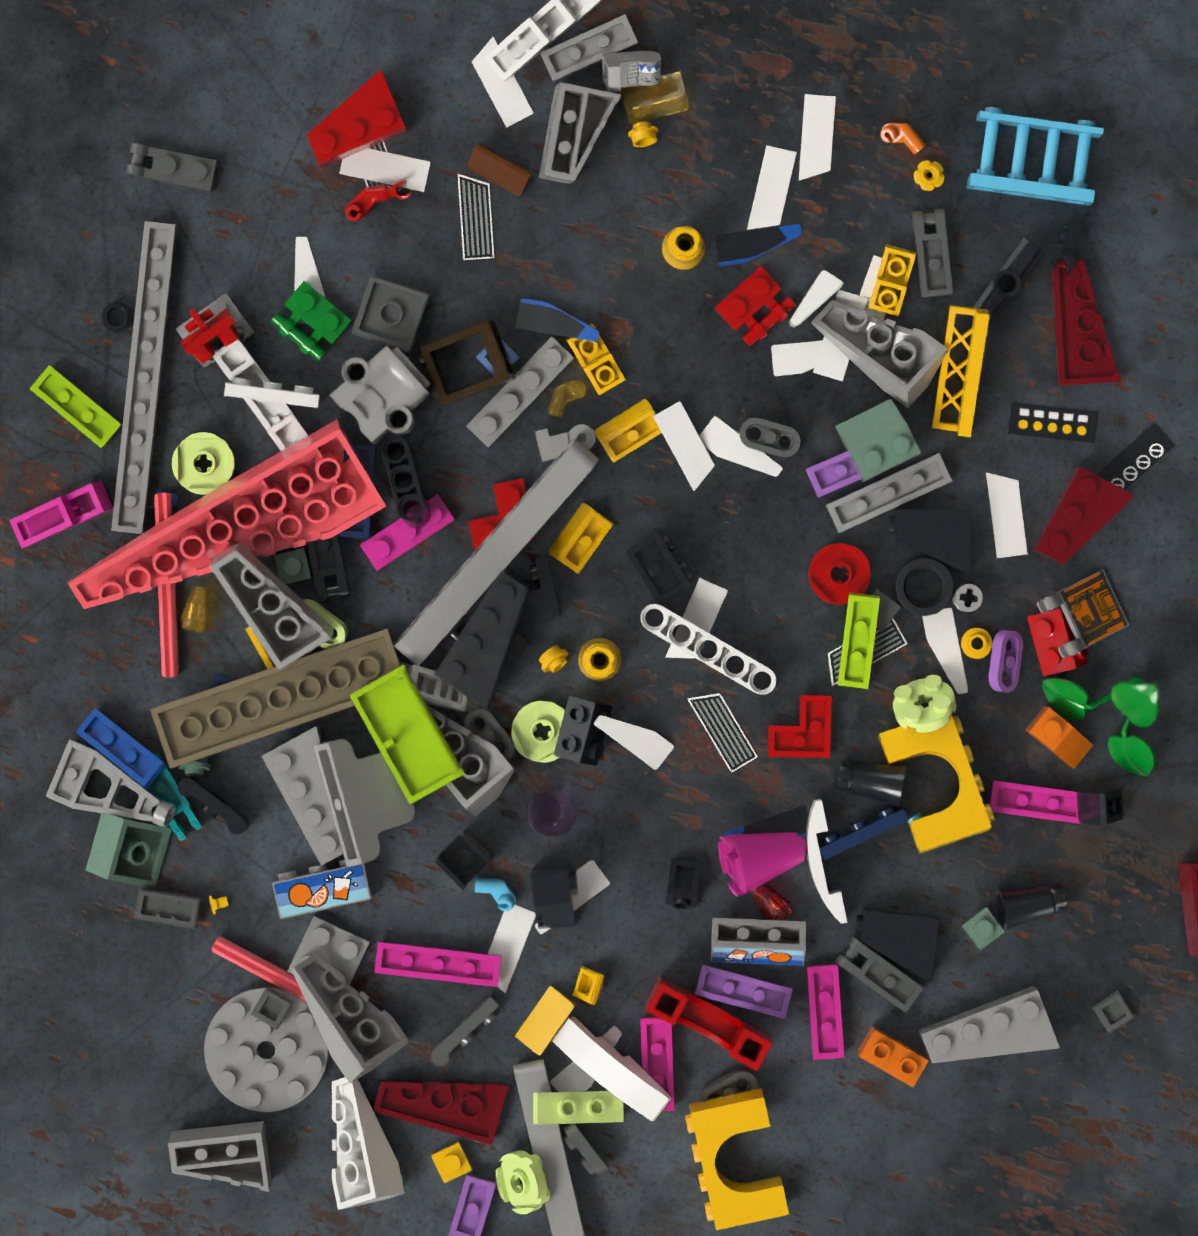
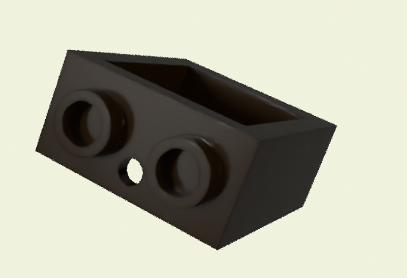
M494 320L485 321L420 347L422 353L419 356L421 366L425 373L429 372L433 384L430 385L432 395L436 402H441L442 406L454 404L517 379ZM480 334L496 376L450 394L434 352Z

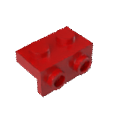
M1061 608L1027 616L1043 676L1077 669L1088 664V648L1066 658H1062L1059 653L1058 647L1076 639Z

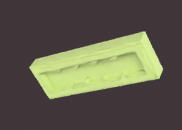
M610 1091L533 1093V1124L624 1122L623 1101Z

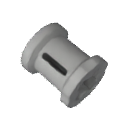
M972 584L960 585L954 590L952 602L956 605L957 609L963 612L977 610L983 601L981 590ZM967 589H969L970 595L975 596L974 602H969L966 607L964 606L965 602L960 600V594H965Z

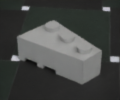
M562 82L555 86L539 178L566 184L576 180L621 94Z
M264 1121L171 1132L168 1148L172 1173L210 1181L211 1179L231 1182V1185L240 1186L242 1184L260 1188L261 1191H270L272 1176Z

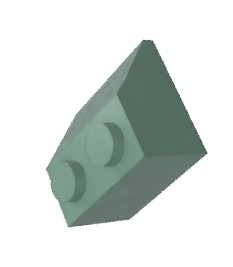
M892 399L835 426L862 482L921 453L908 425Z
M101 813L86 871L107 880L156 888L172 829L168 826L166 828L161 827L150 821Z

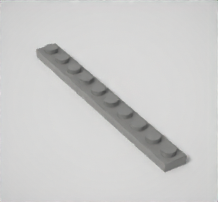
M148 221L144 223L111 531L144 533L177 231L176 224Z

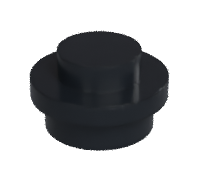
M112 302L102 312V323L109 331L122 333L131 326L133 313L126 304Z

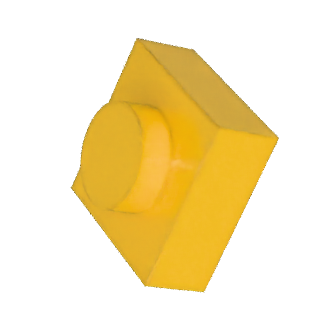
M460 1141L431 1154L444 1184L473 1169Z

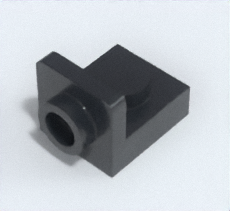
M671 858L666 904L680 910L696 907L702 862Z

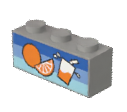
M345 859L339 860L340 866L327 868L325 863L322 866L308 867L309 873L297 875L296 870L278 874L279 880L273 881L272 886L280 919L372 899L373 893L366 863L347 866Z
M712 918L711 962L804 966L806 951L805 921Z

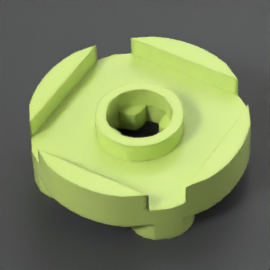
M207 432L194 433L185 438L174 451L172 470L174 476L184 488L195 494L207 495L230 481L235 471V457L228 443L217 435ZM201 455H207V460L212 461V467H208L205 473H201V468L195 466V461L201 460Z
M929 675L926 678L901 685L894 691V714L899 725L905 729L909 726L916 728V732L921 733L935 731L945 726L950 721L949 715L953 710L954 713L956 711L957 705L952 688L947 683L942 682L941 677L937 675ZM922 703H928L929 706L926 707V708H923V706L920 705V704H922Z
M541 700L531 702L521 708L513 721L511 732L514 746L518 752L532 761L542 763L560 758L554 755L565 710L554 702ZM542 723L543 726L549 725L551 727L547 740H543L541 736L537 738L534 736L533 732L537 730L536 724Z
M518 1150L506 1154L500 1159L502 1164L501 1167L496 1168L495 1174L497 1188L504 1202L510 1201L516 1207L512 1209L514 1212L528 1214L538 1210L543 1203L549 1201L550 1191L542 1170L543 1163L537 1154L530 1155L525 1151Z

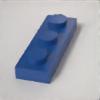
M94 708L76 731L78 735L146 789L149 788L166 767L163 761L96 708Z

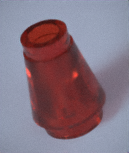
M766 883L749 892L766 920L784 921L794 912L790 906L791 902Z

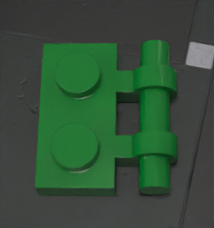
M305 281L301 283L284 304L294 313L286 319L277 312L270 321L279 328L278 332L285 338L287 336L290 337L301 347L300 351L306 356L310 354L317 361L326 353L325 350L317 345L319 341L324 337L333 345L352 322L350 318ZM301 319L315 330L310 337L296 327Z

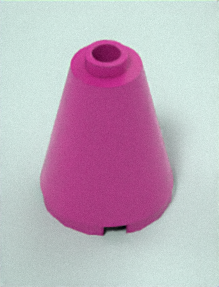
M796 832L724 835L720 837L722 841L718 842L719 858L723 873H728L732 878L733 882L727 884L732 893L737 897L750 892L804 862V855L808 854L804 837H799Z

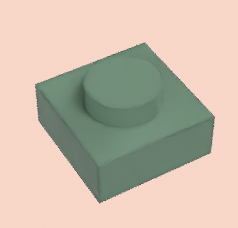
M305 548L274 555L279 578L285 584L312 578Z
M986 906L961 924L979 950H982L1005 932Z

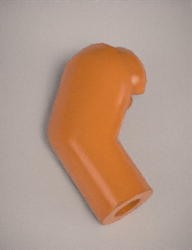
M887 123L880 132L884 142L905 143L914 155L926 146L908 123Z

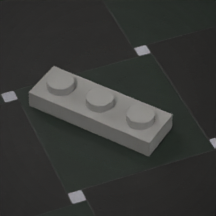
M626 14L547 49L541 52L540 55L554 83L602 61L603 53L622 52L638 45V41Z

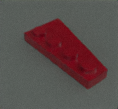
M1074 260V266L1070 275H1065L1067 265L1062 261L1057 262L1054 270L1051 271L1058 386L1122 382L1113 359L1111 346L1107 340L1101 314H1099L1084 260Z
M381 1080L373 1111L492 1145L509 1084Z

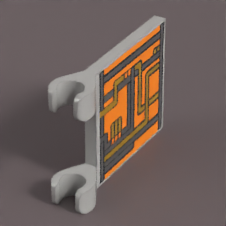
M1103 569L1037 602L1041 613L1061 606L1076 638L1058 647L1062 658L1075 655L1129 626Z

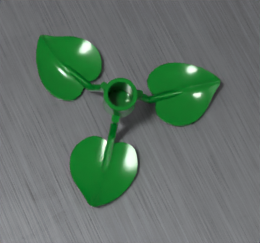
M1131 677L1127 682L1117 683L1112 688L1111 693L1090 703L1088 702L1089 696L1087 691L1077 683L1060 678H1045L1042 681V687L1049 704L1056 713L1068 720H1082L1086 716V709L1092 710L1112 699L1114 705L1121 713L1127 715L1121 731L1122 736L1111 735L1108 739V750L1112 759L1121 768L1139 776H1149L1156 762L1153 748L1143 738L1136 735L1129 736L1128 729L1131 722L1137 726L1146 727L1155 721L1159 709L1157 683L1146 684L1140 678Z

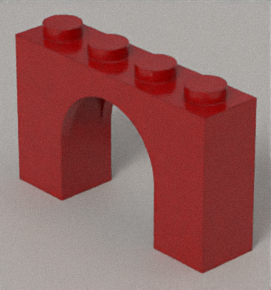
M661 975L658 977L645 1001L647 1012L673 1026L677 1022L701 1033L724 1047L729 1052L730 1057L758 1071L772 1045L771 1038L765 1031Z

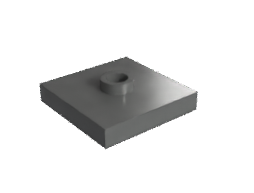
M370 275L351 334L392 348L398 347L399 350L411 354L430 294Z

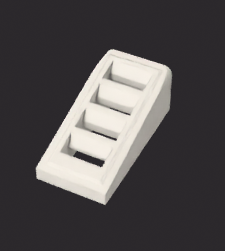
M825 270L821 271L790 319L789 325L793 328L799 326L836 293L844 282Z
M418 665L408 668V672L415 685L417 678H422L419 692L426 704L465 712L468 697L458 691L456 702L452 701L454 688L435 676L436 671ZM432 680L434 681L432 693L428 694L429 681ZM442 683L447 684L444 698L439 697Z

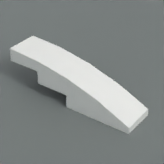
M551 0L533 17H529L486 55L484 59L505 82L561 37L602 0Z
M576 1017L568 1018L552 1040L571 1060L599 1084L650 1121H655L672 1098L630 1056L623 1057L602 1036L595 1037Z

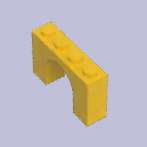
M952 713L949 715L950 721L935 731L921 733L916 732V728L907 726V729L900 726L879 733V740L888 765H894L921 755H935L948 761L958 775L959 793L954 803L941 812L912 821L909 824L919 854L989 831L992 828L990 822L995 821L989 803L984 805L980 793L984 792L979 774L973 775L970 763H973L974 759L969 745H962L959 734L964 733L958 715L953 717Z
M762 1088L689 1104L691 1114L685 1115L689 1134L695 1132L697 1143L691 1144L695 1163H702L704 1173L698 1174L701 1192L708 1191L710 1202L704 1203L707 1219L708 1221L714 1220L716 1230L789 1215L781 1176L749 1183H738L724 1177L715 1165L717 1151L729 1137L747 1131L770 1127Z

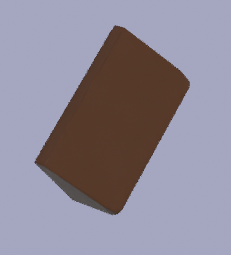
M479 143L475 145L467 164L470 170L517 196L522 195L531 179L529 171Z

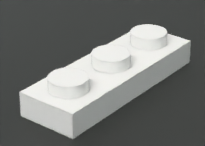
M233 377L232 383H225L224 396L318 408L319 394L313 393V387L295 385L294 391L282 389V383L264 381L263 387L251 385V379Z

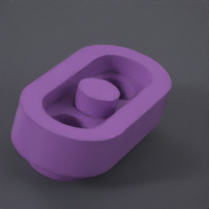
M1001 630L996 634L992 643L988 677L991 688L998 692H1012L1019 681L1023 640L1016 631Z

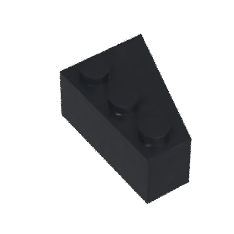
M569 864L532 868V894L538 929L575 926L572 895H577L578 892L576 871L570 872Z

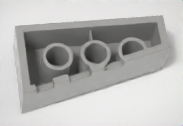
M240 542L213 558L210 568L278 670L332 638L334 629Z
M317 725L262 755V758L322 866L342 855L343 851L313 747L323 743L320 726Z
M1034 986L918 1029L931 1063L1060 1048L1040 994Z

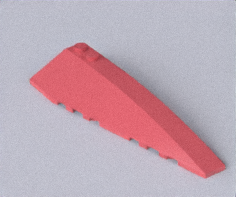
M338 419L152 527L68 581V585L84 609L122 599L124 596L132 593L146 592L152 590L153 587L163 584H173L194 575L201 576L211 573L213 571L210 565L213 558L239 542L255 557L263 555L266 557L276 554L280 550L307 545L306 543L332 538L385 508L386 504ZM344 449L350 457L345 463H343Z

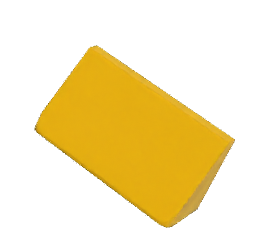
M646 399L635 404L594 431L613 463L662 433L653 417L656 413Z
M582 503L548 553L579 574L614 523L587 504Z
M550 985L515 1037L540 1056L569 1016L576 1003Z

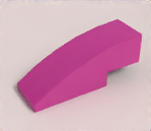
M98 481L67 495L60 496L9 521L21 549L105 514L113 510L114 507L103 482Z

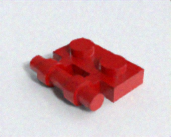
M760 266L714 309L734 331L745 323L750 331L742 339L751 347L758 339L762 341L768 335L767 331L779 320L783 322L789 316L788 312L796 304L788 296L780 304L774 300L773 297L781 288ZM766 305L771 312L758 323L752 316Z

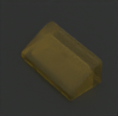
M680 72L661 76V81L656 85L621 87L620 92L629 124L643 122L689 108Z

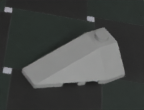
M831 300L812 320L814 327L883 391L906 408H909L929 386L948 352V348L922 330L916 328L911 330L896 325V321L887 318L885 321L868 315L866 311Z
M428 706L465 772V775L446 786L463 807L476 817L500 796L515 769L496 746Z
M318 954L311 956L291 969L332 1059L349 1084L372 1071L410 1042L388 1012L385 1010L381 1012L368 1001L369 996L363 991L357 992L346 982L345 976Z

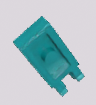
M156 753L155 756L163 761L159 753ZM166 766L148 789L161 800L176 806L174 816L184 811L192 827L198 831L203 827L202 822L191 808L192 804L189 799L179 793L178 782ZM173 816L169 826L178 839L182 841L187 838L186 831Z

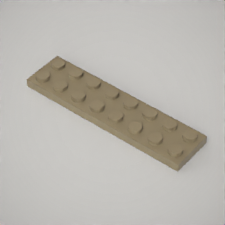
M388 629L302 657L280 670L277 667H273L152 708L150 711L169 767L172 769L354 707L355 705L349 696L350 694L400 667Z

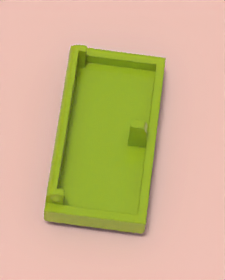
M405 665L398 667L349 695L410 805L465 775L464 770Z

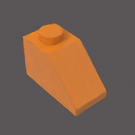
M1046 706L1043 707L1026 728L1029 734L1073 769H1075L1093 746L1072 725Z

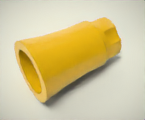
M680 226L672 229L665 236L662 252L665 260L671 266L682 270L691 269L703 259L705 242L702 235L694 228ZM687 240L690 243V249L687 251L680 250L678 247L679 242Z
M594 638L587 641L580 649L578 664L586 677L595 681H604L612 678L618 672L621 665V654L618 647L612 641L605 638ZM603 654L606 658L605 664L597 666L594 663L595 655Z

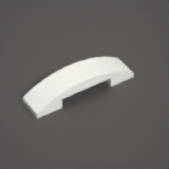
M239 339L228 346L224 345L215 352L213 358L231 382L233 377L251 379V385L263 387L264 381L270 382ZM244 398L281 451L308 436L287 404Z
M816 799L811 806L806 829L808 864L820 897L834 917L843 924L847 923L841 891L838 889L828 892L816 833L826 832L828 827L822 800Z

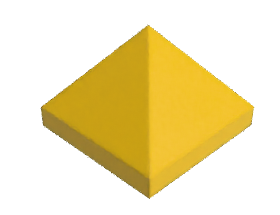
M582 966L573 996L595 1005L604 989V975Z

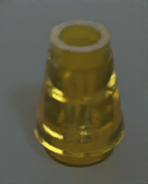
M192 586L180 618L182 622L181 629L195 633H206L207 627L210 626V589Z

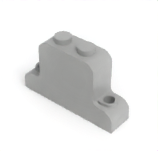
M344 739L313 746L346 865H359L375 860L380 852L378 834L381 831L412 821L415 815L414 803L409 804L381 752L356 758L351 744Z

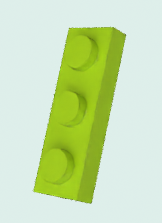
M51 365L44 370L30 387L31 391L102 449L122 427L119 421Z
M849 592L838 677L839 686L869 688L880 596Z

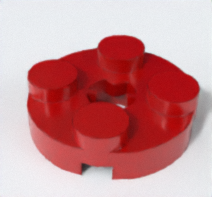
M843 543L827 545L820 549L811 560L808 571L811 588L825 602L836 605L848 604L849 592L864 594L869 587L871 576L869 561L864 553L855 546ZM837 566L840 569L845 566L848 573H845V575H848V578L845 582H842L840 579L836 582L833 581L831 575H834V573H831L833 567Z

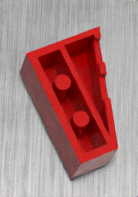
M380 70L307 134L318 164L323 168L407 131L383 73Z

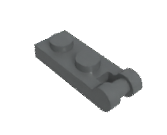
M137 143L131 144L130 153L133 154L131 164H127L125 174L212 192L217 160ZM145 156L153 158L151 169L143 167Z
M934 209L932 213L923 214L922 211H913L912 223L921 298L953 295L944 209ZM935 225L936 233L925 234L924 226Z
M852 937L848 942L849 948L844 955L840 954L835 962L906 1013L924 987L861 941ZM859 954H862L867 959L859 968L853 962Z
M492 993L434 1047L431 1060L436 1066L446 1065L451 1051L459 1043L463 1047L467 1045L477 1035L473 1030L483 1022L485 1025H488L499 1014L496 1009L499 1007L500 1002Z

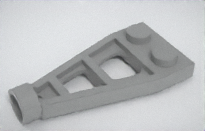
M69 739L45 796L72 809L152 821L164 828L170 824L176 810L174 804L161 800L149 789L144 788L100 751L72 739ZM95 769L103 772L112 782L107 797L103 799L89 797L84 792L91 773ZM122 785L139 795L135 808L129 809L115 803ZM155 806H157V808H156V810H155V812H154V815H153V814H152V809H153Z

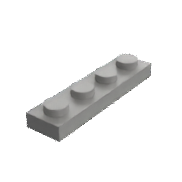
M551 336L515 374L517 379L509 381L466 427L489 448L568 366L574 357Z
M940 453L833 501L827 504L826 507L838 533H841L950 483L952 479Z

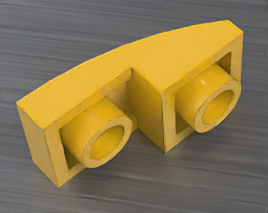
M886 244L869 303L870 309L899 316L916 252Z
M600 335L597 342L570 337L566 338L598 395L626 380Z

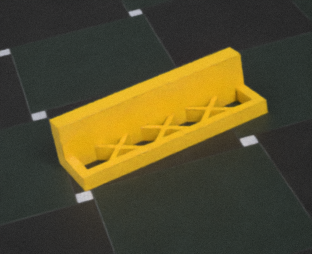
M950 305L944 346L948 348V352L940 368L932 428L957 431L958 436L971 437L989 321V313L986 309ZM956 313L974 316L972 327L962 335L954 326ZM954 331L958 338L952 342V336ZM971 334L970 343L968 345V343L965 341V338ZM962 342L968 350V356L956 366L950 358V349ZM948 362L953 367L949 372H947ZM966 365L965 375H963L960 369ZM957 372L964 381L963 388L952 396L945 388L946 379ZM945 393L948 399L943 402V395ZM961 396V402L959 406L955 400ZM950 403H953L959 411L957 423L940 421L941 410Z

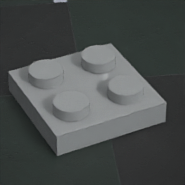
M314 915L287 972L293 974L291 969L294 966L318 954L345 976L346 982L350 985L370 941Z

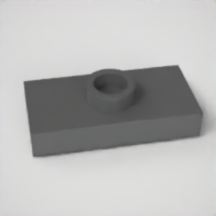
M140 887L134 919L196 929L202 897Z

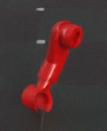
M404 179L397 181L394 186L366 187L346 206V217L350 221H359L376 202L389 200V197L395 196L399 199H406L412 191L407 194H400L398 192V185L407 182Z

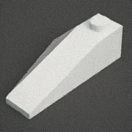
M345 1077L333 1081L332 1120L337 1124V1139L332 1140V1150L337 1151V1168L332 1169V1182L338 1210L386 1200L404 1194L403 1179L398 1161L359 1080L357 1079L350 1084Z

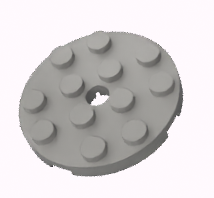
M266 987L255 988L237 994L218 1010L208 1027L204 1044L206 1067L218 1090L238 1106L259 1112L284 1110L305 1099L320 1082L329 1056V1050L306 1001L276 987L269 988L294 1002L278 1030L251 1015ZM269 1041L275 1046V1054L272 1057H261L258 1051V1046L261 1042Z

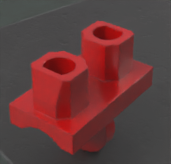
M193 308L189 311L193 320L184 325L188 333L191 334L180 342L188 355L192 353L197 360L204 364L215 355L208 341L218 335L223 344L228 346L239 339V336L233 325L235 322L227 309L213 317L214 314L210 308L200 315Z

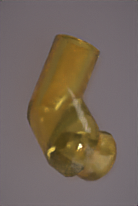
M570 380L558 385L554 389L547 414L561 418L566 403L581 399L586 395V385L580 380Z

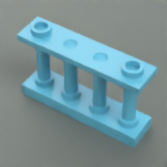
M986 107L985 111H980L977 114L976 121L987 122L981 165L976 173H971L968 176L966 189L1087 206L1094 202L1095 190L1087 189L1088 184H1085L1091 137L1100 138L1103 135L1104 128L1096 127V122L1088 120H1078V124L1007 115L1004 114V109L996 107ZM999 124L1017 127L1011 173L1007 174V178L995 176V171H993ZM1030 129L1048 131L1042 177L1038 178V182L1027 181L1026 175H1023ZM1060 133L1079 135L1073 181L1069 182V186L1056 185L1057 180L1054 179Z

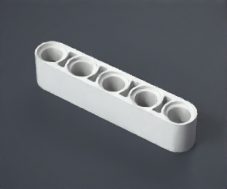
M650 604L642 610L640 615L643 627L757 694H768L775 688L776 676L768 667L661 605ZM651 609H658L663 614V621L657 627L649 626L645 620L646 613ZM679 624L686 625L690 630V636L685 642H677L672 636L673 629ZM705 640H711L717 646L716 654L711 658H705L699 652L700 644ZM732 656H739L743 660L744 666L739 673H730L726 668V662ZM764 671L770 676V684L767 688L758 689L753 684V678L756 673Z

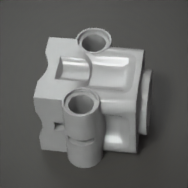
M385 346L369 362L361 358L347 360L342 368V376L345 382L330 394L331 398L340 408L352 413L356 417L360 430L376 445L390 431L397 435H406L412 431L415 425V417L412 411L430 395L426 388L431 384L398 347L391 351ZM356 366H363L365 368V376L360 381H353L351 379V371ZM398 412H404L407 415V423L402 428H395L392 425V418Z

